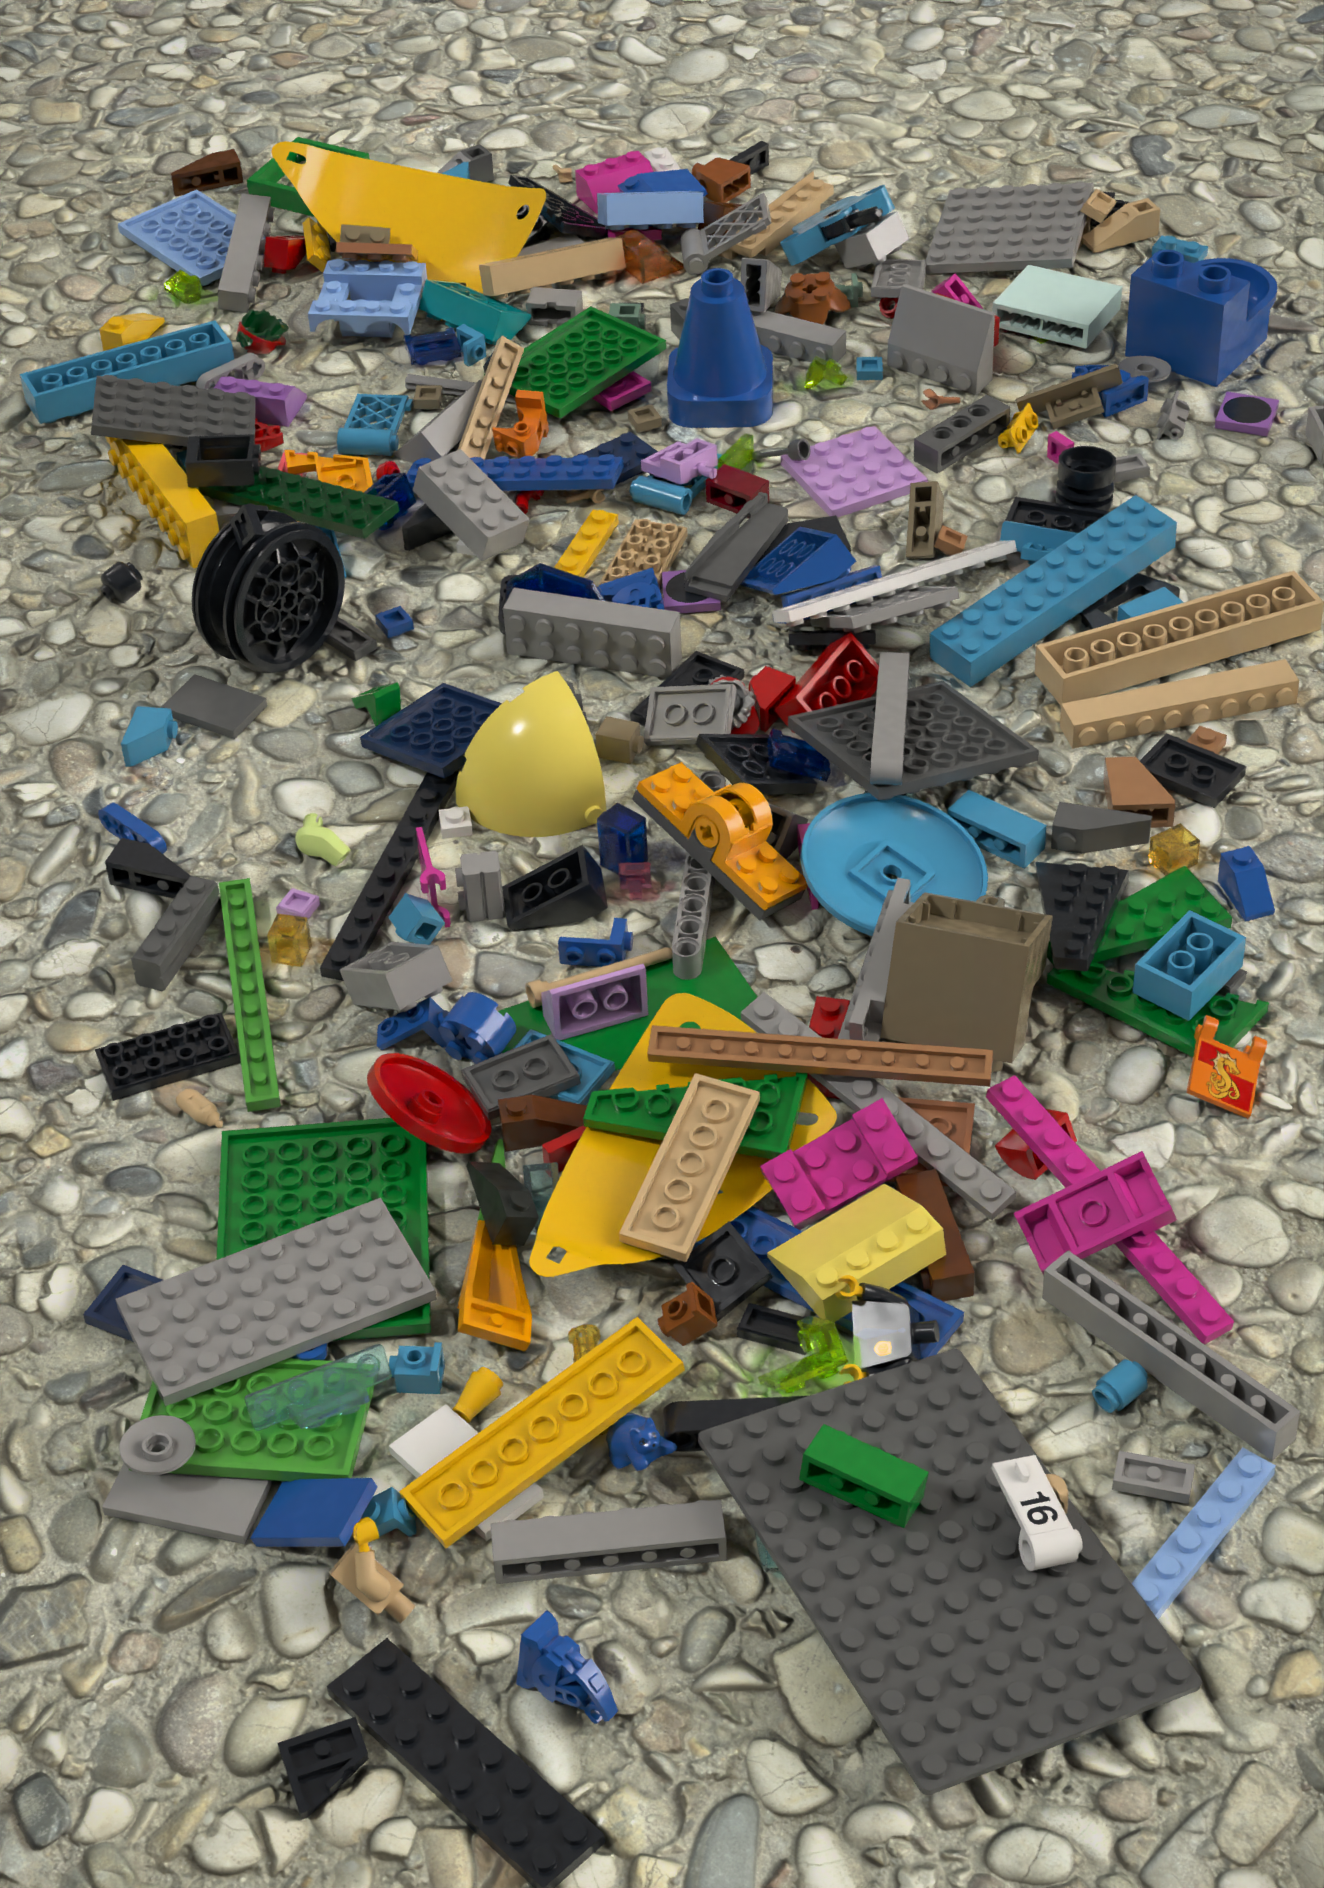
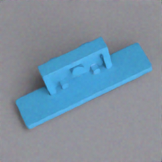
M1004 521L1002 523L1000 541L1015 540L1016 552H1021L1020 559L1028 560V564L1032 565L1078 533Z

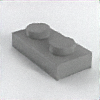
M1119 1451L1112 1490L1189 1504L1195 1465Z

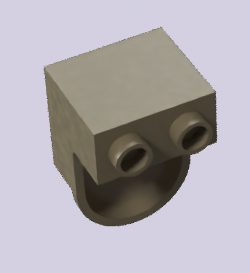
M924 892L896 921L880 1038L895 1040L904 1044L993 1050L992 1072L1001 1071L1003 1062L1012 1063L1024 1046L1033 987L1046 969L1053 916L1005 907V900L996 896H980L975 902Z

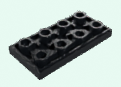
M222 1012L206 1015L200 1019L183 1024H175L156 1032L144 1033L132 1039L110 1043L105 1047L95 1049L113 1101L241 1063L238 1050Z

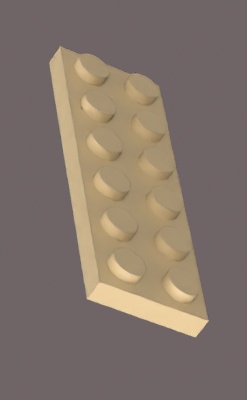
M697 1073L694 1074L619 1232V1242L687 1262L759 1104V1091Z

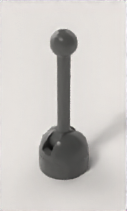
M796 439L790 442L788 449L763 453L754 451L752 458L754 461H760L766 457L788 455L793 461H804L809 458L811 450L806 439Z

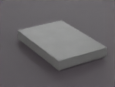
M734 684L651 687L644 730V743L647 746L695 744L699 734H731L736 686Z

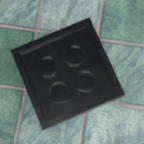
M698 735L695 743L697 747L732 785L747 783L757 788L762 794L771 796L776 794H814L818 783L773 735Z

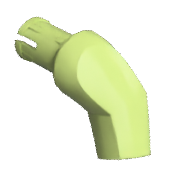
M307 814L303 819V827L295 835L297 847L308 856L321 857L335 867L345 860L351 849L332 830L322 827L323 819L321 816L316 822L318 814Z

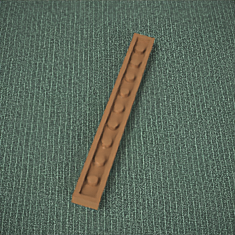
M654 1025L651 1028L647 1052L648 1061L988 1087L991 1084L993 1050Z

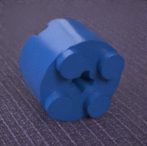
M468 992L465 997L462 995L441 1022L438 1030L447 1044L445 1050L452 1058L461 1060L462 1057L472 1060L474 1064H477L503 1052L516 1033V1025L512 1017L507 1012L502 1016L496 1010L499 1004L479 993Z

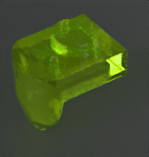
M180 269L164 283V290L183 303L191 304L200 300L202 285L198 276H190Z
M815 356L806 372L805 388L815 387L823 378L843 386L848 377L841 371L842 366L835 360L829 358L826 361Z

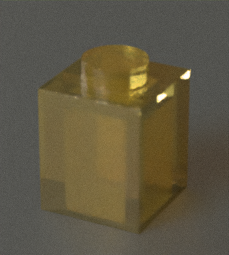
M1180 823L1150 837L1148 861L1165 876L1183 866L1190 868L1198 864L1200 840Z
M277 913L267 934L272 963L302 967L312 947L308 918Z

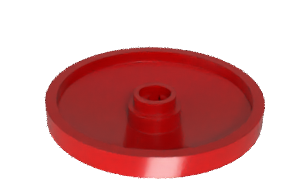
M387 1053L378 1057L368 1071L367 1084L379 1106L397 1124L422 1141L449 1152L469 1154L480 1150L489 1138L492 1128L491 1122L484 1114L473 1094L454 1077L440 1068L410 1055Z

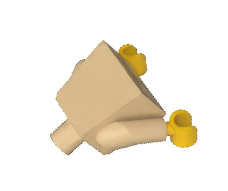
M364 1517L353 1527L352 1535L355 1542L329 1573L375 1614L379 1615L385 1610L401 1624L416 1605L400 1592L404 1584L375 1559V1550H372L368 1543L380 1539L375 1522L369 1517Z

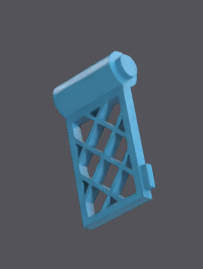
M357 394L344 428H339L338 453L346 455L392 456L393 452L398 450L399 439L397 432L405 411H410L412 408L413 399H409L408 395Z
M717 453L718 465L714 468L719 469L723 464L728 465L729 456ZM649 474L647 477L639 476L636 480H633L629 492L634 502L685 515L689 511L692 499L706 487V479L708 477L698 475L686 484L677 485L670 480L660 481L664 478H658L653 476V474ZM692 485L691 488L683 487V486Z

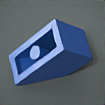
M1247 846L1221 853L1217 882L1244 921L1273 915L1275 908L1264 865L1251 847Z

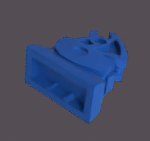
M1109 365L1076 366L1075 372L1072 373V379ZM1120 370L1123 383L1098 392L1104 412L1101 414L1106 418L1147 401L1149 378L1142 375L1132 378L1130 373Z
M653 567L599 585L605 601L665 610L663 597Z
M546 1610L521 1634L516 1684L526 1689L536 1687L552 1703L557 1700L562 1704H568L584 1710L594 1724L599 1723L602 1719L605 1722L609 1721L618 1712L606 1679L592 1658H583L580 1654V1646L567 1635L562 1637L559 1635L557 1620L552 1613Z

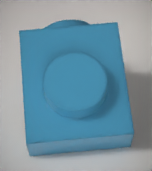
M465 324L457 327L458 350L463 352L464 364L471 366L485 358V335Z
M393 1487L373 1496L361 1519L369 1517L375 1522L379 1537L396 1528L409 1537L417 1533L415 1519L417 1516L408 1507L405 1498L402 1499L400 1493Z

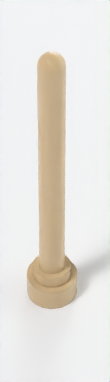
M668 947L551 983L547 981L542 982L539 979L528 982L525 985L527 998L533 1008L542 1006V992L644 964L647 967L672 958V949Z

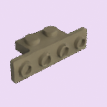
M1113 364L1062 383L1051 385L1042 390L1028 393L1016 398L1019 412L1024 409L1027 403L1031 404L1033 412L1036 414L1047 410L1054 430L1103 413L1104 409L1098 392L1120 385L1123 381L1118 364Z

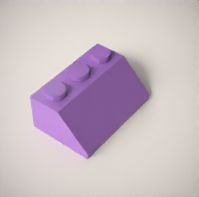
M231 376L221 377L214 387L224 392H246L255 396V419H257V422L289 427L307 399V394L295 386L283 385L282 383L259 382L258 380L237 379Z

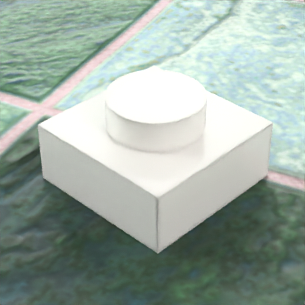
M467 806L438 810L442 839L473 835L470 811Z

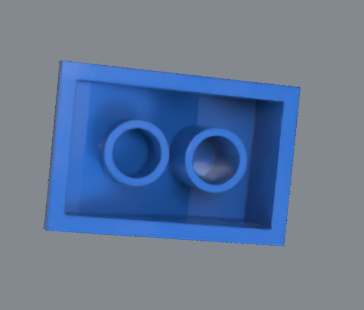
M688 169L639 173L617 185L620 193L697 191L703 192V197L708 194L707 190Z

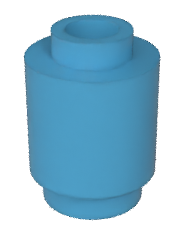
M1124 1359L1097 1380L1096 1387L1092 1390L1093 1397L1106 1412L1120 1411L1148 1388V1375L1139 1363Z

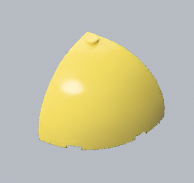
M555 671L523 687L524 692L510 703L508 700L504 701L483 723L465 752L466 762L463 770L459 771L457 776L456 804L458 807L467 806L471 819L490 830L520 837H547L569 833L607 820L603 775L591 732L571 689L560 673Z

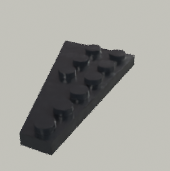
M510 175L508 184L511 187L542 188L546 191V200L540 213L561 233L574 234L581 239H586L587 236L595 240L608 238V229H605V225L598 223V218L529 177Z
M1035 862L1043 913L1053 916L1049 939L1054 968L1087 972L1129 882V870L1119 869L1115 866L1089 867L1083 863L1066 865Z

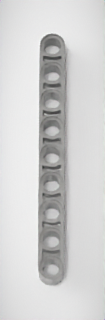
M880 652L871 755L870 784L902 785L910 653Z
M706 771L699 776V779L713 792L726 786V779L719 771ZM688 852L686 853L672 942L673 973L678 978L685 980L696 978L702 971L715 878Z

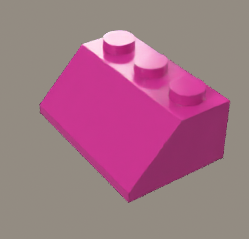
M630 151L626 155L608 158L603 162L589 164L584 168L575 170L577 197L598 215L597 193H620L617 185L623 183L627 178L639 173L654 172L650 161L639 151Z

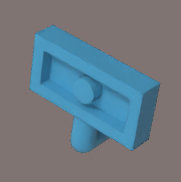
M1162 235L1152 246V256L1160 250H1175L1184 256L1185 261L1194 263L1205 259L1208 253V246L1200 245L1194 241L1188 242L1176 239L1173 236Z

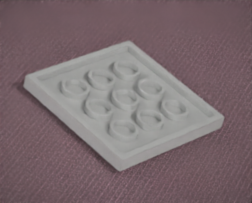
M919 586L910 590L900 589L896 590V594L881 598L876 596L873 597V601L861 605L855 603L850 605L848 610L828 612L825 617L811 619L812 626L823 627V630L833 629V631L843 630L844 632L854 630V633L863 632L871 629V624H891L898 621L897 617L924 614V609L933 608L938 610L951 606L950 601L960 597L957 587Z

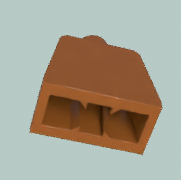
M719 157L705 165L696 163L692 168V175L707 190L708 194L705 197L713 202L727 203L751 188L749 165Z

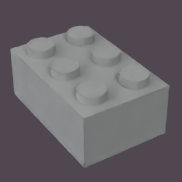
M390 942L340 969L353 1004L367 1006L369 1009L377 1007L383 1010L395 1009L398 1012H405L414 1008L417 1005V1000L424 996L429 998L443 991L442 987L453 981L438 945Z

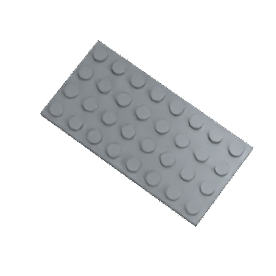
M381 1198L116 1298L115 1300L125 1325L166 1407L437 1300L435 1288Z

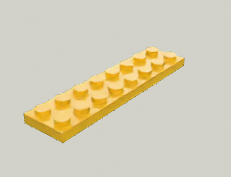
M636 1317L400 1490L401 1498H405L408 1507L447 1549L685 1371L684 1364Z

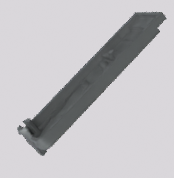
M759 492L753 500L748 501L739 513L732 517L720 530L716 531L688 567L685 573V591L727 602L788 522V509L768 503V494ZM749 517V520L746 521V522L739 528V525L743 522V520H744L745 518L747 519V518Z

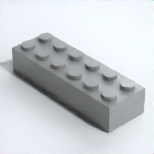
M519 588L512 590L503 607L507 654L661 678H668L678 668L682 659L680 612Z

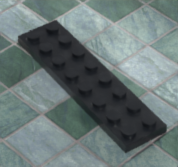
M388 1638L327 1685L328 1695L352 1718L356 1716L357 1722L534 1888H555L605 1844V1835Z

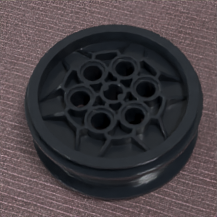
M269 510V513L260 522L265 535L259 537L247 551L240 550L231 523H228L218 532L206 548L199 562L193 581L191 600L195 625L206 644L217 654L228 659L238 660L245 667L260 673H275L293 669L317 652L336 623L341 610L345 588V574L341 556L326 533L311 524L297 522L285 513Z

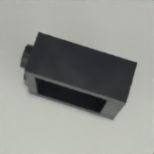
M255 435L189 436L185 461L188 487L254 485L255 474H260L261 446L260 444L255 445Z

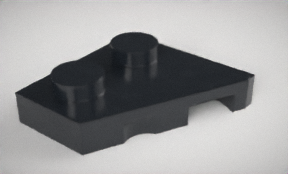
M356 1716L278 1743L279 1752L301 1820L308 1818L369 1759Z

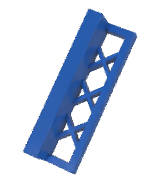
M873 565L851 572L842 579L809 586L781 595L783 608L881 578L880 566Z

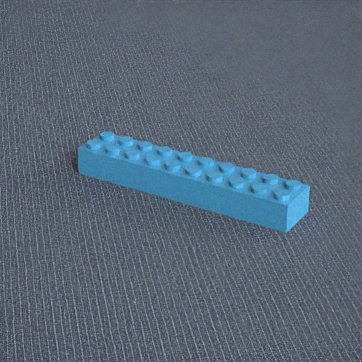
M1137 495L1133 496L930 633V658L971 688L1175 548L1177 522Z

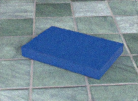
M372 1478L283 1481L250 1539L256 1547L346 1546L353 1533V1527L360 1521L378 1486Z

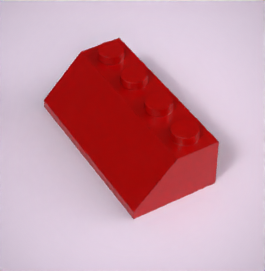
M852 632L831 643L774 711L788 726V716L870 698L877 690L879 665Z

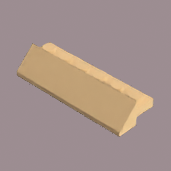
M813 170L768 205L772 223L766 229L749 236L718 256L732 260L739 254L749 258H753L758 253L764 256L768 255L780 245L783 239L793 234L792 228L820 212V204L834 194V185L819 179L815 180Z

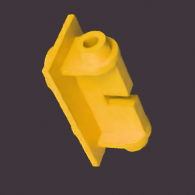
M1027 403L1022 411L1016 412L1013 415L1007 430H1004L999 435L998 444L1001 448L1015 447L1017 454H1019L1039 426L1038 417L1033 412L1030 403Z

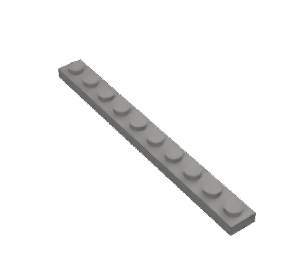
M765 992L741 1011V1020L757 1033L822 1038ZM808 1073L856 1112L883 1098L918 1156V1162L928 1170L936 1169L940 1180L990 1220L999 1215L1016 1198V1191L874 1078Z

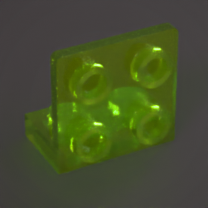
M813 1316L797 1321L800 1332L797 1333L798 1341L803 1351L808 1352L809 1356L759 1376L760 1384L771 1387L774 1390H784L785 1393H792L804 1388L806 1380L816 1376L818 1379H825L839 1372L838 1367L849 1362L834 1321Z

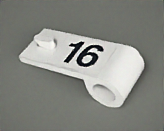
M1036 1455L992 1463L991 1469L1021 1527L1019 1551L1026 1569L1033 1571L1076 1562L1078 1554L1082 1552L1083 1548L1080 1533L1072 1528Z

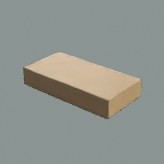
M1095 189L1080 211L1097 222L1102 223L1117 201L1102 191Z

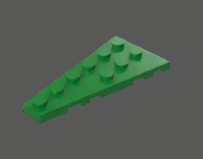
M1092 963L1087 972L1076 970L1058 972L1056 968H1053L1047 973V984L1192 1057L1194 1056L1196 1039L1194 1038L1195 1029L1198 1024L1203 1025L1206 1015L1219 1020L1213 1039L1234 1048L1268 1012L1269 1002L1257 1000L1256 1004L1240 1001L1239 995L1227 993L1225 997L1214 995L1188 1021L1134 994V971L1125 970L1122 974L1106 970L1103 964Z
M796 1072V1076L777 1078V1074L764 1075V1079L745 1081L741 1077L717 1079L760 1092L759 1104L736 1153L773 1159L788 1151L807 1085L808 1073ZM688 1082L686 1087L669 1088V1084L656 1085L654 1090L636 1091L633 1087L592 1091L583 1117L584 1127L664 1140L691 1082Z

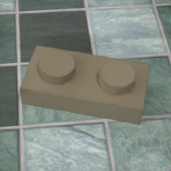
M341 224L340 242L390 244V228Z

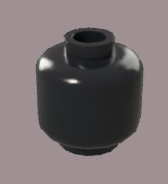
M116 562L102 573L101 583L103 586L100 590L109 601L115 599L120 603H125L141 590L140 581L143 578L130 562L126 564L124 562Z

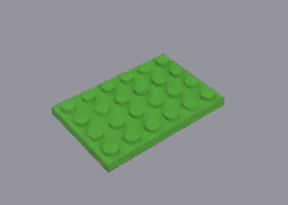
M287 1358L166 1407L152 1381L140 1420L152 1416L167 1415L182 1419L192 1428L196 1440L195 1450L184 1465L169 1472L172 1474L276 1481L352 1478L378 1375L377 1364L325 1360L304 1361Z

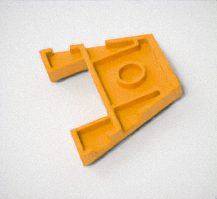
M284 450L288 473L298 474L316 471L318 480L321 482L342 486L355 491H362L363 493L375 496L368 458L334 454L333 458L320 457L317 452H308L307 455L295 454V450Z

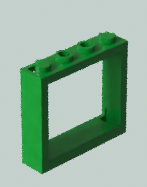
M297 137L292 141L370 160L369 153L301 137ZM289 152L286 160L300 163L301 161H306V158L300 154ZM274 158L247 179L249 194L271 197L272 207L314 217L295 187L277 183L285 176V173Z

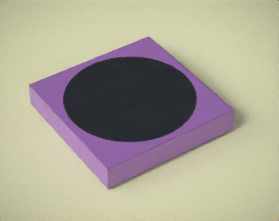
M1226 392L1215 420V428L1266 437L1277 413L1279 400Z
M686 570L662 572L665 610L680 612V614L721 610L720 600L685 591Z

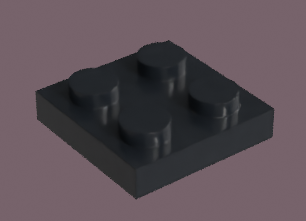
M729 1221L693 1249L687 1262L680 1260L674 1265V1268L687 1284L693 1282L713 1298L717 1322L773 1278L768 1269Z

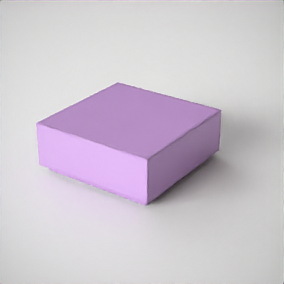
M291 888L276 907L277 916L305 924L320 905L319 896Z

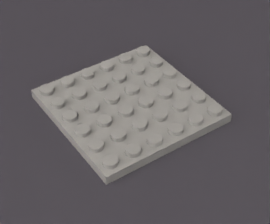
M1052 183L1040 186L1028 184L1020 187L1005 185L1000 188L982 186L977 189L960 187L950 190L925 260L926 274L1024 270L1027 265L1045 269L1073 268L1087 215L1080 210L1094 192L1093 183Z

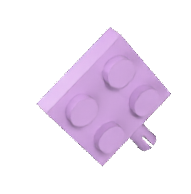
M698 438L687 444L676 442L641 460L642 471L653 474V476L670 480L677 485L686 484L698 475H703L710 479L715 478L717 475V469L714 468L718 465L717 445Z

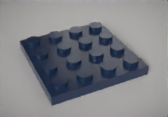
M442 683L360 737L361 745L365 749L446 778L465 764L466 758L464 755L473 737L488 717L502 703Z

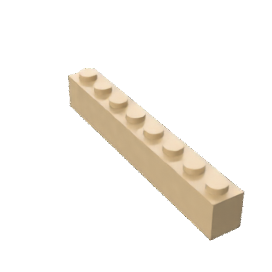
M1283 659L1062 703L1060 728L1070 746L1074 749L1296 704L1300 680L1287 660Z

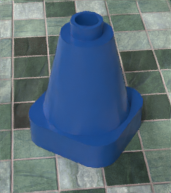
M709 269L701 275L700 280L692 285L679 347L674 349L669 355L667 377L668 416L673 423L682 427H754L767 422L773 414V354L770 349L760 344L743 284L733 278V274L726 269Z

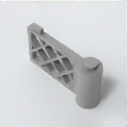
M765 194L758 195L701 230L696 228L686 229L680 236L685 270L692 275L702 274L706 271L709 260L749 236L766 229L772 222Z

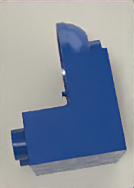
M1160 250L1154 253L1151 258L1131 274L1125 356H1151L1162 359L1171 366V372L1217 387L1267 340L1270 309L1275 303L1277 296V282L1266 269L1243 260L1214 258L1191 263L1185 261L1184 256L1175 250Z

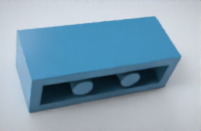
M971 790L964 793L948 808L947 814L967 830L979 848L1024 869L1045 849L1047 825Z

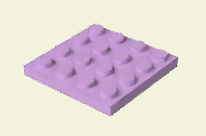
M875 426L865 427L862 430L810 446V456L804 461H793L788 455L781 456V466L829 516L836 515L837 518L910 494V483L928 482V479Z

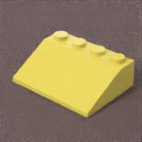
M883 1184L769 1251L767 1256L825 1325L829 1326L852 1312V1301L857 1300L856 1296H852L847 1300L837 1298L836 1292L838 1291L850 1293L849 1285L845 1282L837 1281L839 1278L850 1275L858 1281V1284L867 1283L890 1289L945 1256L946 1249L943 1228L922 1205Z

